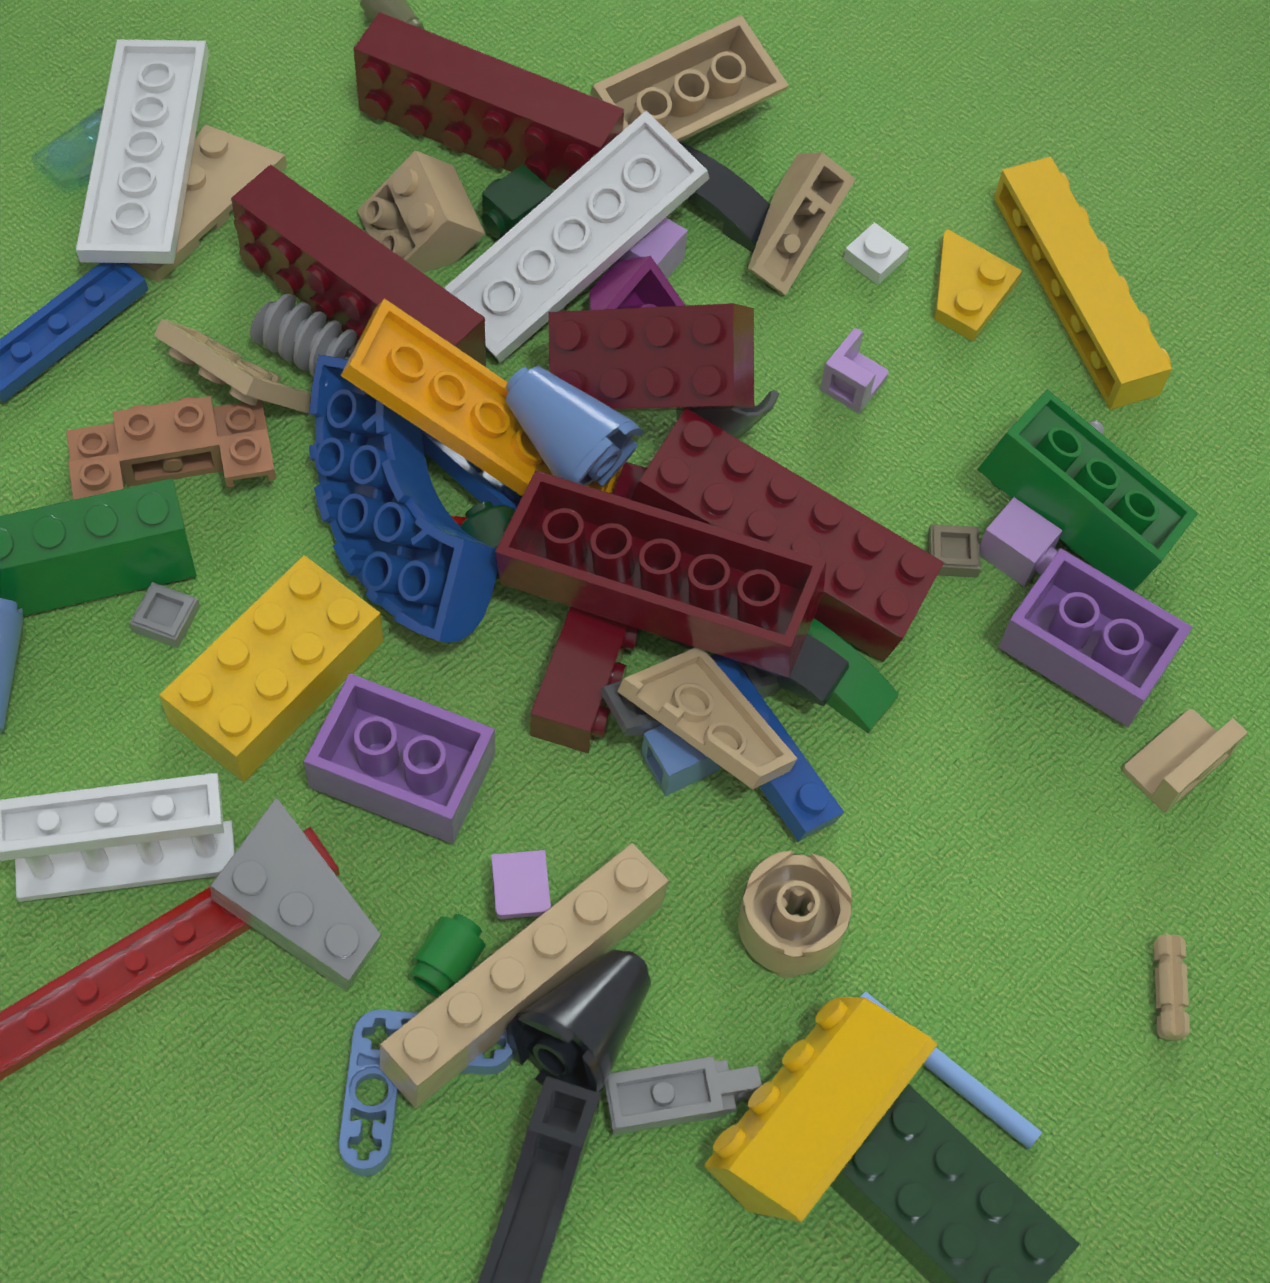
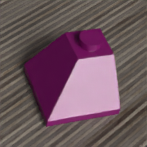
M651 256L616 261L589 291L590 310L686 306Z

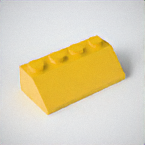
M838 997L832 999L817 1013L815 1018L817 1024L808 1036L796 1042L784 1054L782 1058L784 1066L772 1081L761 1085L751 1095L748 1101L749 1109L740 1121L719 1135L713 1145L715 1152L704 1164V1167L748 1212L802 1222L938 1044L927 1034L866 997Z

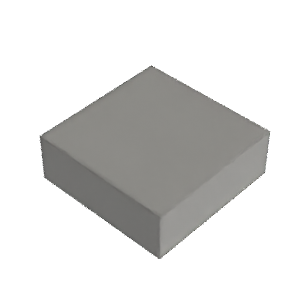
M152 582L129 623L131 630L134 633L179 648L200 608L198 598Z

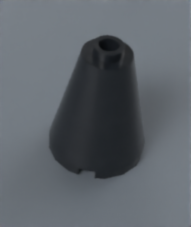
M611 950L515 1016L514 1020L506 1028L507 1042L513 1050L514 1057L521 1065L529 1059L541 1071L535 1077V1080L542 1086L546 1076L599 1093L651 987V979L646 963L641 957L631 951Z

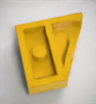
M947 229L943 234L940 247L941 261L937 280L938 295L935 302L934 320L974 342L1017 285L1022 270Z

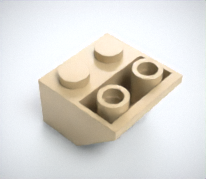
M416 150L357 210L370 236L422 273L456 263L485 235L454 166Z

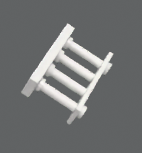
M218 773L0 800V861L15 859L16 898L18 902L215 877L220 874L235 854L232 820L223 821L221 787Z

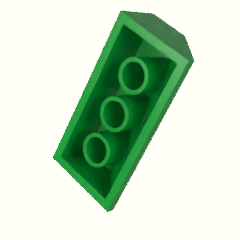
M1048 389L1007 431L977 469L996 488L1005 492L1012 499L1016 498L1063 530L1059 538L1065 542L1069 549L1082 556L1098 571L1132 591L1163 561L1198 515V512Z
M173 478L0 516V598L16 602L18 609H23V616L148 588L152 582L161 585L197 576Z

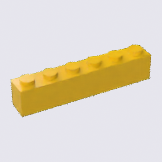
M1051 156L1002 169L994 200L1109 409L1112 410L1159 396L1172 370L1170 357L1167 351L1158 345L1150 331L1147 316L1138 310L1130 296L1127 281L1123 276L1118 275L1110 261L1107 246L1103 241L1098 240L1090 226L1087 211L1084 207L1078 205L1070 191V184L1066 175L1058 170Z

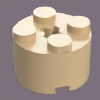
M794 851L776 853L763 860L753 870L744 890L737 920L742 943L748 953L759 964L774 971L775 974L783 978H793L797 975L814 972L831 961L842 944L851 919L852 896L848 881L832 862L816 854L807 856L793 854ZM800 912V913H802L804 916L800 917V916L797 915L796 913Z

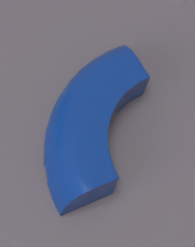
M318 354L309 415L316 417V444L309 446L310 460L315 461L318 470L320 485L314 487L318 508L323 522L330 523L337 541L333 546L336 554L349 575L356 576L367 590L365 595L371 602L385 608L395 617V621L416 633L437 641H461L473 633L484 618L490 603L498 572L495 555L497 548L473 538L462 530L442 505L428 473L424 456L422 429L340 376L348 359Z

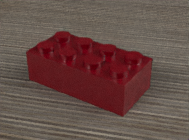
M728 303L549 312V372L617 412L684 410L685 408L688 410L754 408V308Z

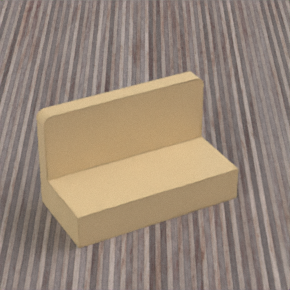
M1189 709L1124 765L1122 772L1166 813L1236 751L1248 732L1234 718L1216 731L1195 710Z

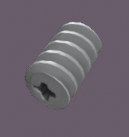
M290 293L284 294L277 301L265 304L251 323L250 336L252 341L256 344H264L267 350L272 353H279L280 357L287 362H295L299 369L310 371L313 377L318 354L349 360L357 341V333L352 329H348L341 334L342 325L338 321L333 320L326 325V315L321 311L311 315V307L307 303L302 302L295 307L296 298Z

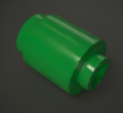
M455 914L453 918L441 916L412 958L411 962L414 967L408 974L409 978L427 993L437 998L469 973L486 947L484 941L479 937L482 933L481 928L475 922L460 914Z

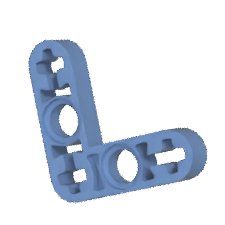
M374 1010L364 1014L355 1025L339 1138L341 1159L345 1167L353 1174L371 1176L382 1171L389 1163L392 1153L399 1089L379 1068L380 1049H372L371 1040L364 1037L374 1035L378 1026L386 1027L387 1036H391L416 1016L417 1012ZM507 1032L497 1042V1045L505 1046V1049L495 1050L494 1058L490 1059L484 1058L483 1053H481L460 1073L490 1075L505 1070L512 1062L514 1056L513 1050L507 1042ZM367 1079H380L389 1088L386 1099L375 1106L362 1104L356 1097L359 1085ZM354 1115L369 1121L373 1120L374 1145L381 1147V1149L371 1151L368 1160H359L357 1150L350 1148L351 1144L357 1145L361 1143L364 1128L362 1119L352 1121ZM386 1118V1122L384 1124L375 1121Z

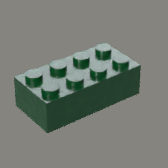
M907 1084L830 1185L930 1283H1047L1080 1245L909 1084Z

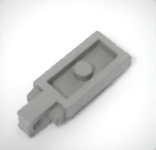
M714 1056L609 1073L604 1084L613 1135L723 1117L724 1114L736 1112L735 1102L750 1099L751 1095L762 1085L758 1065L729 1070L727 1060L714 1061Z

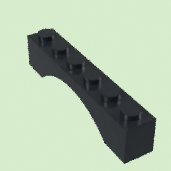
M546 1076L527 1129L510 1190L478 1283L542 1282L599 1112L601 1093Z

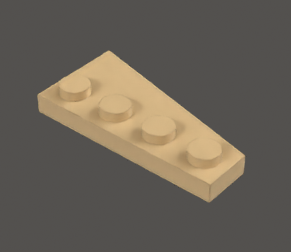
M205 124L194 141L174 264H127L141 276L156 282L162 281L200 246L199 239L212 228L218 230L230 219L229 212L233 209L231 197L270 164L282 172L287 167L286 155Z

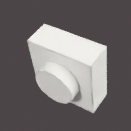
M874 222L845 248L843 260L878 285L907 259L909 247Z

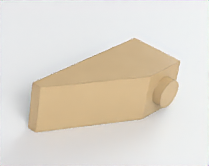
M823 152L797 154L774 192L748 270L781 295H786L856 178Z

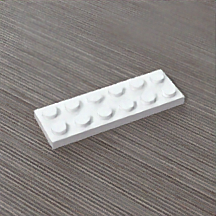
M117 39L76 246L80 262L174 264L209 57L206 41Z
M645 111L444 289L485 317L486 349L501 363L549 321V312H559L708 181L710 179L708 171L655 118Z

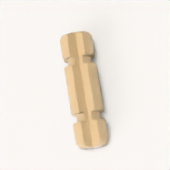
M1160 935L1154 942V960L1158 962V967L1155 968L1156 1009L1161 1011L1160 1016H1157V1034L1161 1039L1173 1041L1184 1040L1190 1033L1189 1014L1184 1012L1185 1007H1189L1187 965L1183 963V958H1187L1186 941L1180 935Z

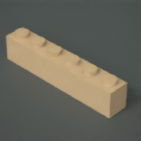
M631 843L380 1044L379 1068L416 1109L464 1070L481 1053L486 1052L497 1043L500 1037L507 1032L506 1028L517 1014L599 959L659 910L662 906L669 880Z

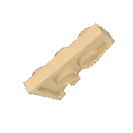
M161 319L154 336L170 346L168 354L186 364L200 365L198 373L212 382L220 385L229 384L232 386L229 394L254 406H256L258 400H263L309 414L310 392L305 389H297L280 384L281 376L268 369L242 360L241 354L194 328Z
M693 648L625 677L617 691L751 789H755L790 772L798 759L703 649Z

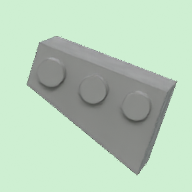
M276 797L211 884V898L217 904L347 991L378 947L381 934Z

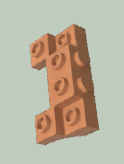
M211 396L201 398L185 397L176 402L151 406L136 405L126 410L112 412L114 423L66 430L73 500L125 489L124 478L127 487L224 471L227 488L234 487L233 480L268 475L269 481L276 480L262 400H258L256 406L240 402L213 407Z

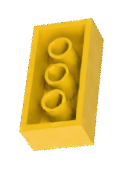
M303 555L159 694L168 722L244 783L347 679L349 673L352 674L384 642L381 614L307 556Z

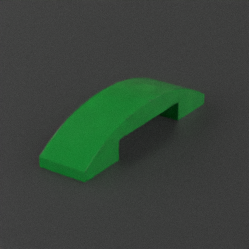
M813 619L807 634L828 646L849 663V669L830 696L827 705L869 734L896 701L899 693L858 651L825 625Z

